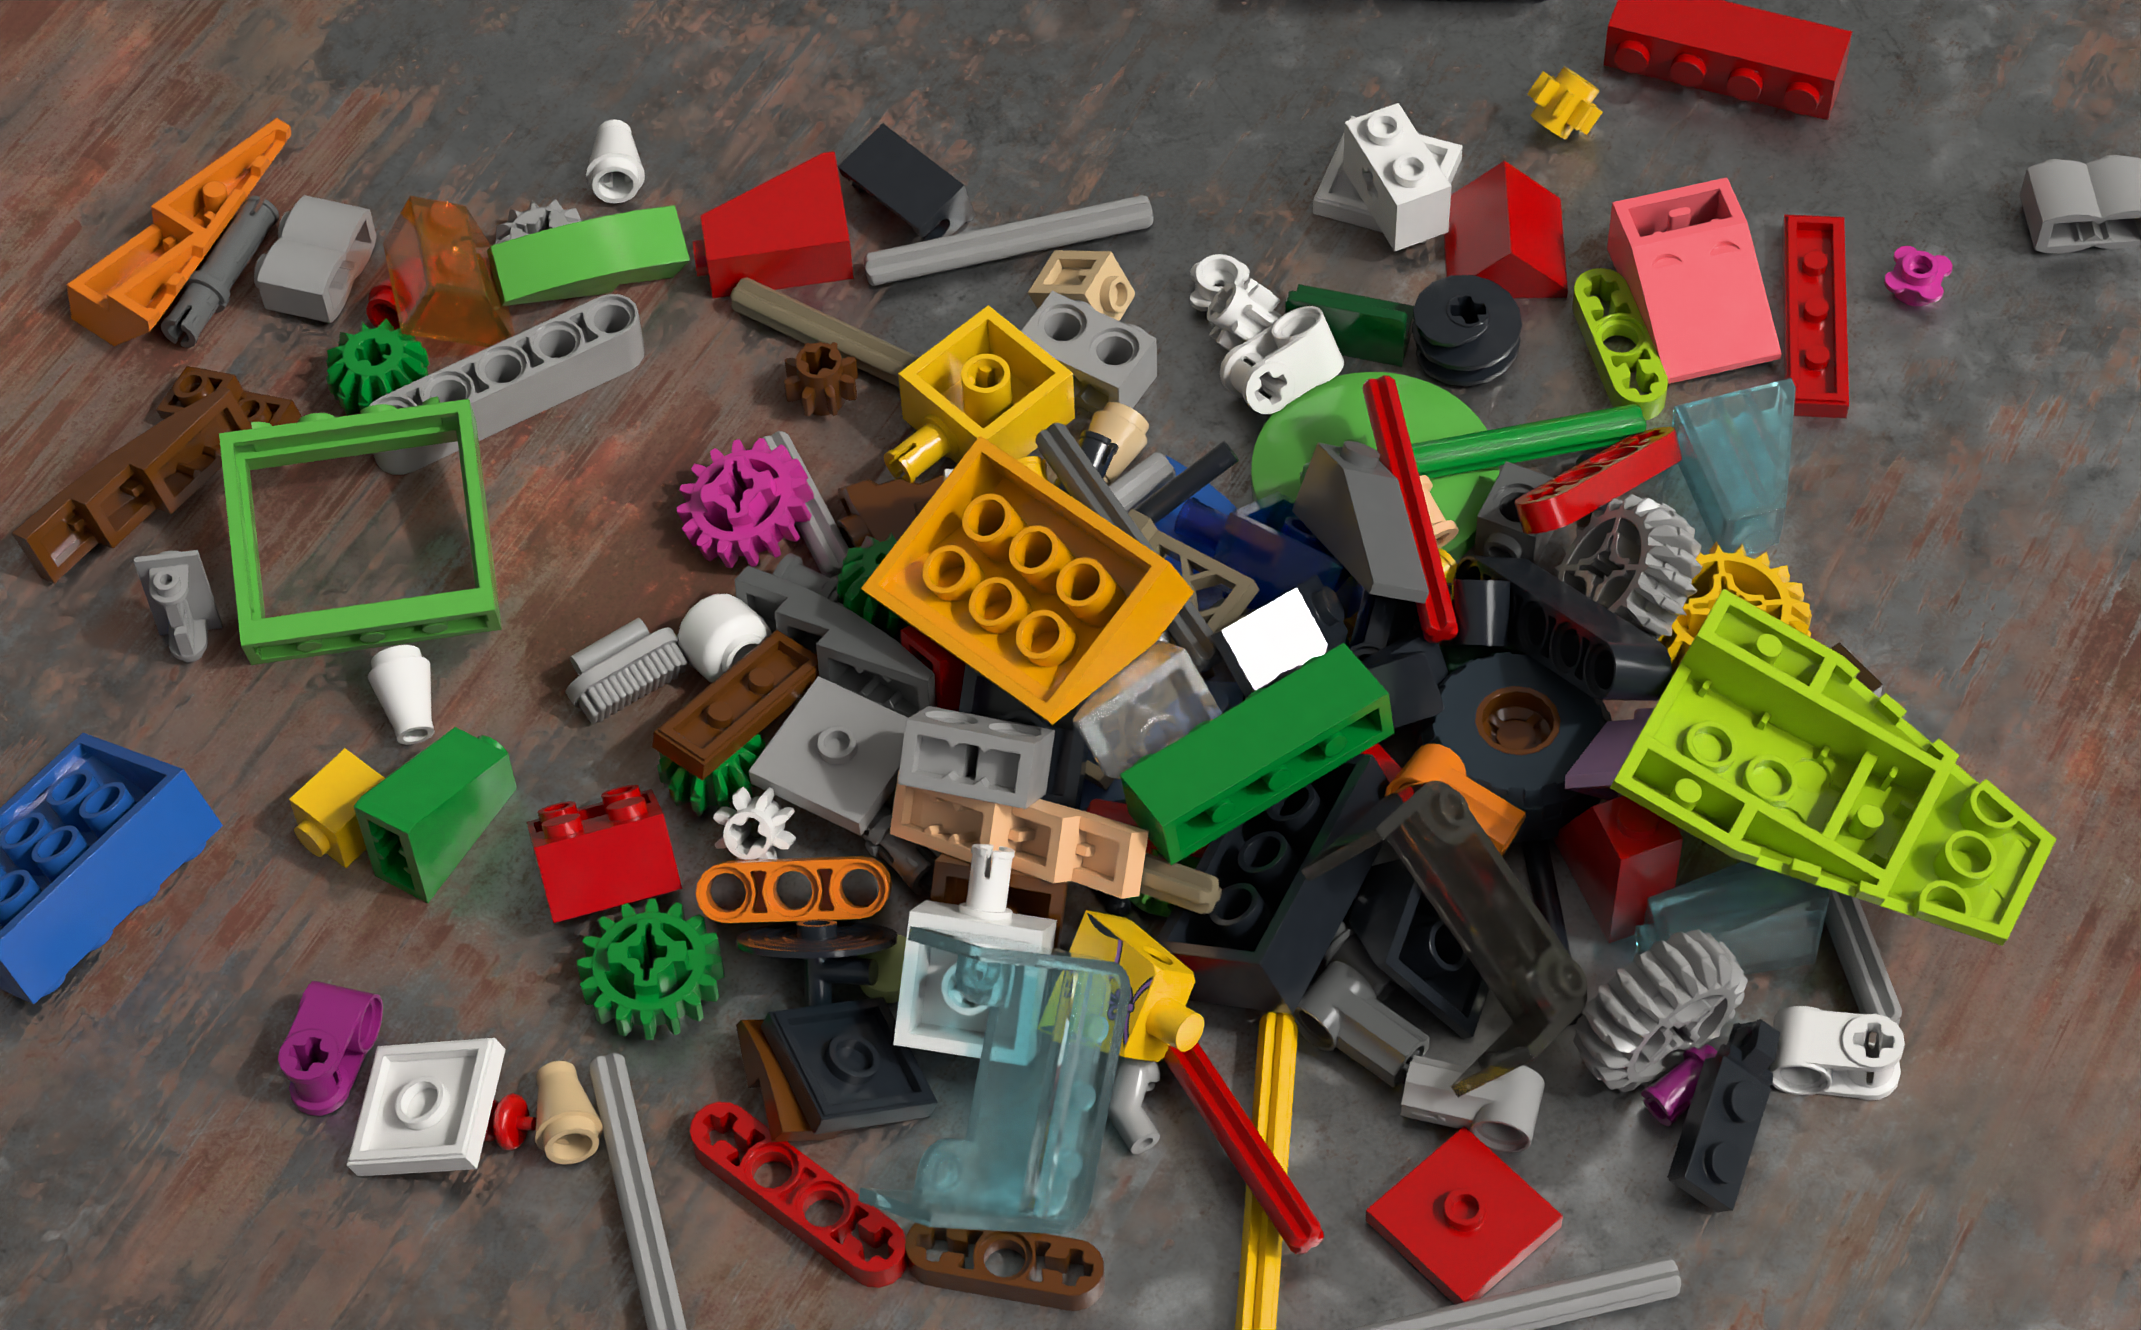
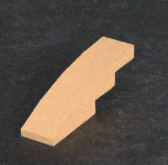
M896 784L890 827L891 835L970 863L972 862L973 853H971V848L973 844L994 845L993 851L999 850L1000 846L1012 848L1015 850V855L1012 858L1011 869L1051 883L1073 881L1121 899L1139 896L1149 831L1042 799L1037 800L1027 809L901 784Z

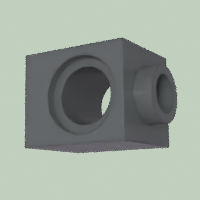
M1506 461L1477 516L1474 553L1486 557L1524 558L1537 565L1554 530L1538 534L1523 533L1515 500L1553 479V477Z

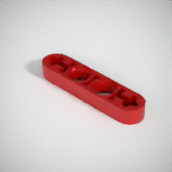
M1659 427L1646 430L1643 433L1633 434L1516 499L1515 505L1523 533L1538 534L1565 527L1681 461L1683 456L1675 427Z
M715 1102L706 1105L696 1113L691 1121L690 1135L695 1156L705 1168L855 1281L867 1287L881 1288L891 1285L901 1278L907 1268L906 1238L903 1230L895 1221L787 1141L772 1142L769 1128L743 1108L731 1102ZM733 1128L736 1145L746 1153L741 1163L738 1149L722 1139L712 1146L709 1133L716 1130L718 1133L724 1134ZM777 1161L788 1165L792 1170V1174L788 1181L779 1187L766 1188L754 1180L755 1172L765 1163ZM823 1199L833 1200L844 1209L841 1218L833 1225L826 1227L815 1226L805 1218V1213L809 1206ZM856 1224L858 1225L859 1238L869 1246L877 1249L885 1242L888 1244L889 1258L885 1260L875 1255L868 1262L865 1261L862 1243L851 1235Z

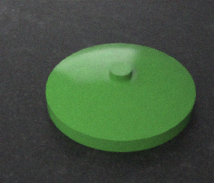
M1359 372L1339 375L1322 385L1315 386L1287 404L1282 410L1270 416L1254 446L1251 465L1252 499L1262 526L1272 540L1291 558L1317 573L1334 579L1359 583L1292 512L1301 488L1300 473L1303 470V466L1311 461L1317 443L1343 447L1345 441H1355L1377 450L1362 390L1363 384L1369 378L1378 379L1383 375H1388L1395 380L1411 444L1487 430L1479 417L1460 399L1427 381L1388 372ZM1499 466L1430 478L1433 484L1430 491L1446 521H1454L1459 529L1454 539L1441 548L1449 553L1455 561L1465 555L1475 545L1477 516L1499 475Z

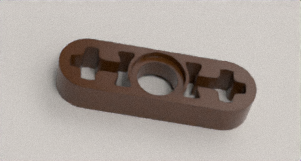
M931 1215L918 1220L909 1229L906 1236L905 1248L908 1268L919 1282L928 1286L1067 1311H1080L1092 1306L1099 1300L1104 1291L1105 1274L1103 1258L1095 1246L1084 1240L945 1215ZM936 1240L946 1241L949 1252H943L939 1261L927 1260L926 1250H931ZM969 1244L975 1245L973 1251L974 1269L972 1270L965 1267L964 1257L969 1258ZM1012 1249L1023 1256L1025 1264L1015 1275L999 1277L992 1274L986 1268V1260L997 1250ZM1037 1256L1045 1257L1046 1269L1042 1268L1041 1282L1035 1281L1037 1275ZM1071 1264L1083 1266L1084 1276H1079L1076 1286L1063 1284L1062 1274L1068 1273Z

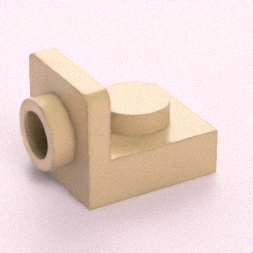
M1054 250L1028 291L1037 309L1048 295L1054 291L1072 300L1084 301L1096 311L1120 321L1135 296L1134 289L1111 251Z

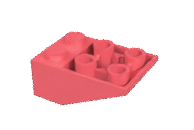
M1727 177L1612 202L1607 250L1617 273L1624 277L1630 288L1668 377V384L1781 359V349L1749 226Z

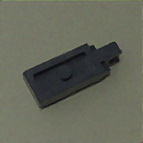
M1762 1019L1743 1024H1733L1727 1045L1722 1044L1715 1057L1705 1059L1667 1176L1670 1182L1715 1212L1734 1210L1771 1091L1769 1086L1773 1083V1073L1767 1068L1775 1061L1780 1032Z

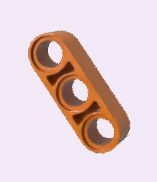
M864 856L730 860L718 863L702 874L697 882L696 898L698 906L707 917L722 923L862 919L874 915L885 906L891 895L892 881L890 873L882 863L874 858ZM864 869L875 876L878 881L879 891L873 903L862 906L856 905L847 899L843 890V881L849 871ZM789 871H797L807 876L811 882L812 896L806 906L795 908L782 902L777 891L778 881L782 874ZM723 873L734 874L743 882L746 895L743 904L738 909H724L717 905L713 899L711 892L712 883L718 875Z

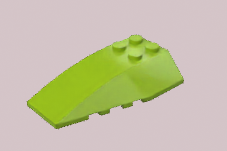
M1723 589L1619 769L1610 788L1730 857L2003 946L2055 844L2056 838L1989 780L1985 779L1978 783L1958 766L1956 761L1959 755L1941 739L1938 738L1934 743L1930 742L1903 719L1907 710L1887 693L1879 698L1856 678L1860 670L1844 656Z

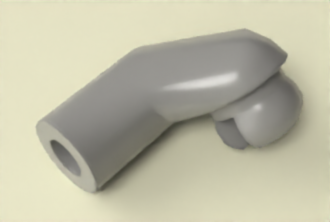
M1121 1057L1112 1067L1103 1099V1109L1132 1154H1141L1151 1149L1160 1139L1159 1132L1141 1106L1145 1092L1152 1091L1155 1086L1153 1082L1160 1080V1068L1157 1062Z

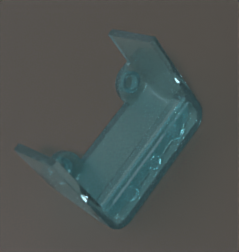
M910 926L909 941L958 954L955 970L957 988L966 1000L979 1005L990 1006L965 1139L944 1138L933 1143L925 1151L919 1162L914 1190L861 1187L858 1201L928 1227L1065 1234L1074 1230L1086 1217L1091 1204L1130 1000L1131 987L1128 974L1118 963L1098 957L989 935Z

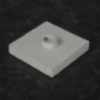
M818 676L748 771L751 784L764 790L771 787L774 789V795L861 836L896 787L906 719L908 717Z

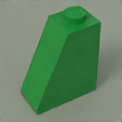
M454 727L361 796L353 807L374 875L429 903L517 789L510 757L506 749L488 736L480 735L475 737Z

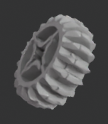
M1631 494L1624 501L1613 498L1608 503L1606 511L1594 510L1592 512L1590 523L1586 527L1577 526L1576 539L1571 546L1563 547L1566 555L1562 563L1554 567L1552 571L1561 581L1658 641V638L1662 635L1672 636L1673 622L1678 615H1686L1683 606L1687 597L1697 592L1691 583L1692 579L1703 568L1696 560L1702 545L1694 539L1695 529L1687 523L1685 518L1675 513V509L1659 500L1655 502L1648 497L1640 498Z
M1699 929L1686 933H1674L1666 942L1662 940L1655 941L1648 951L1643 954L1636 953L1629 964L1624 968L1616 969V975L1608 983L1599 986V994L1596 998L1586 1003L1583 1010L1585 1014L1576 1023V1034L1573 1043L1578 1048L1580 1057L1585 1062L1587 1068L1598 1080L1602 1079L1611 1090L1619 1089L1621 1092L1632 1091L1640 1084L1648 1087L1655 1079L1665 1076L1684 1061L1683 1053L1689 1047L1699 1049L1711 1039L1720 1036V1029L1725 1023L1734 1018L1735 1008L1742 1003L1748 981L1743 975L1744 971L1736 962L1735 955L1723 942H1718L1710 932L1703 933Z

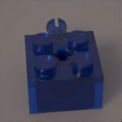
M1275 492L1234 510L1229 515L1200 502L1195 497L1189 498L1185 502L1175 522V533L1188 537L1214 550L1213 559L1255 581L1259 591L1248 604L1247 609H1252L1317 574L1323 586L1330 587L1338 596L1344 610V620L1359 611L1364 588L1292 512L1296 500L1282 493ZM1223 584L1215 586L1223 590L1222 596L1224 599L1232 591V589Z

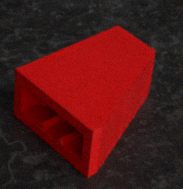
M835 151L821 153L700 215L704 239L692 241L697 276L709 275L713 299L730 296L733 288L737 286L742 278H750L773 290L854 279L850 239Z
M1621 796L1592 806L1559 829L1558 836L1554 837L1553 840L1609 944L1669 923L1683 837L1676 825L1631 799Z

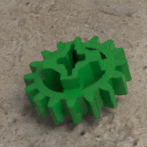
M649 899L645 912L636 914L628 903L621 905L623 919L617 923L602 916L598 920L602 937L585 936L582 942L586 957L577 960V969L580 981L582 982L580 987L586 1005L594 1006L597 1021L600 1024H604L615 1017L618 1033L622 1036H626L633 1029L634 1025L642 1026L646 1040H653L658 1025L666 1024L673 1035L681 1033L679 1019L685 1015L700 1022L704 1018L700 1000L717 1002L719 992L716 980L724 978L722 956H719L721 951L716 933H707L704 917L698 914L685 921L683 905L679 902L674 903L667 913L659 912L656 899ZM654 957H656V959L654 960V963H653V968H652V959H653ZM650 969L649 980L646 981L645 979H647L648 971Z

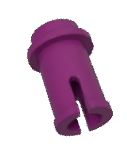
M1704 1044L1699 1049L1689 1047L1683 1053V1062L1651 1087H1646L1641 1092V1096L1645 1098L1643 1100L1645 1106L1661 1124L1671 1126L1679 1116L1689 1109L1704 1061L1707 1058L1716 1056L1718 1051L1708 1044Z

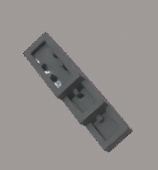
M747 566L735 578L736 598L742 600L764 619L771 630V634L778 630L817 655L819 677L908 718L927 706L937 707L934 673L898 641L853 611L801 585L751 566Z

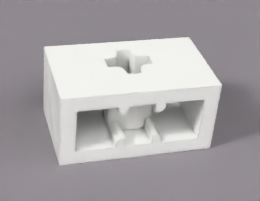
M1396 103L1345 121L1343 170L1393 250L1398 251L1447 233L1449 229L1452 186L1400 104Z

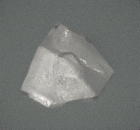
M1157 640L1154 645L1093 692L1072 721L1104 775L1121 779L1120 774L1131 768L1143 756L1162 750L1187 735L1196 725L1204 721L1213 720L1223 713L1185 648Z

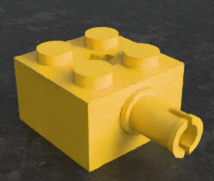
M988 305L898 373L902 417L917 431L893 450L891 449L884 454V461L895 479L899 478L902 473H905L902 478L909 483H913L915 478L944 456L951 458L958 464L979 436H982L1015 459L1026 457L1038 448L1035 438L1040 431L1047 429L1052 423L1056 422L1066 426L1075 419L1073 373Z

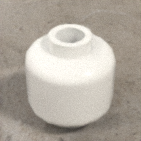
M713 594L700 600L689 609L680 625L677 636L679 640L678 646L687 662L703 677L713 683L769 637L771 630L764 619L742 600L730 594Z

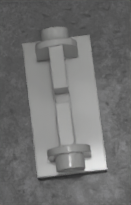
M198 550L183 552L164 551L157 555L134 557V564L159 635L169 634V648L172 655L184 662L199 660L208 645V630L222 628V621Z

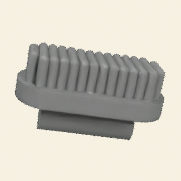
M636 618L570 656V661L579 676L567 687L565 693L575 707H581L590 723L595 724L602 722L604 718H609L611 714H616L618 710H623L624 706L631 704V701L636 702L638 698H643L645 694H650L651 690L656 691L658 687H663L665 683H670L672 679H677L679 673L685 672L687 660L678 648L679 640L671 628H663L650 634L640 618Z

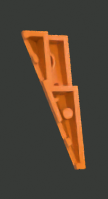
M275 118L151 205L153 224L67 284L72 320L112 346L150 332L290 138L291 126Z

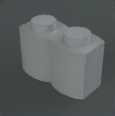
M2107 155L2087 164L2073 160L2049 159L2027 168L2020 192V199L2035 250L2059 254L2076 252L2092 246L2103 249L2141 246V158Z
M304 195L297 201L291 211H286L279 224L278 240L267 254L264 253L260 256L255 267L254 283L260 290L265 309L328 323L333 322L342 311L349 297L354 279L364 270L375 246L377 236L370 209Z

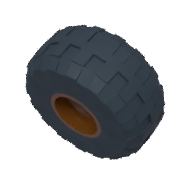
M1504 652L1491 654L1488 657L1476 660L1472 659L1458 666L1455 671L1444 678L1438 686L1444 703V710L1435 716L1420 720L1417 750L1427 744H1440L1450 748L1464 763L1468 778L1524 811L1526 818L1511 843L1533 840L1542 841L1556 837L1560 828L1592 806L1599 804L1601 798L1565 789V775L1607 721H1612L1611 714L1608 712L1603 700L1592 698L1527 654Z

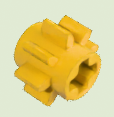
M1563 66L1556 77L1542 71L1527 93L1537 103L1530 116L1565 140L1573 129L1580 130L1587 135L1603 113V111L1596 107L1597 105L1592 103L1600 90L1565 66Z

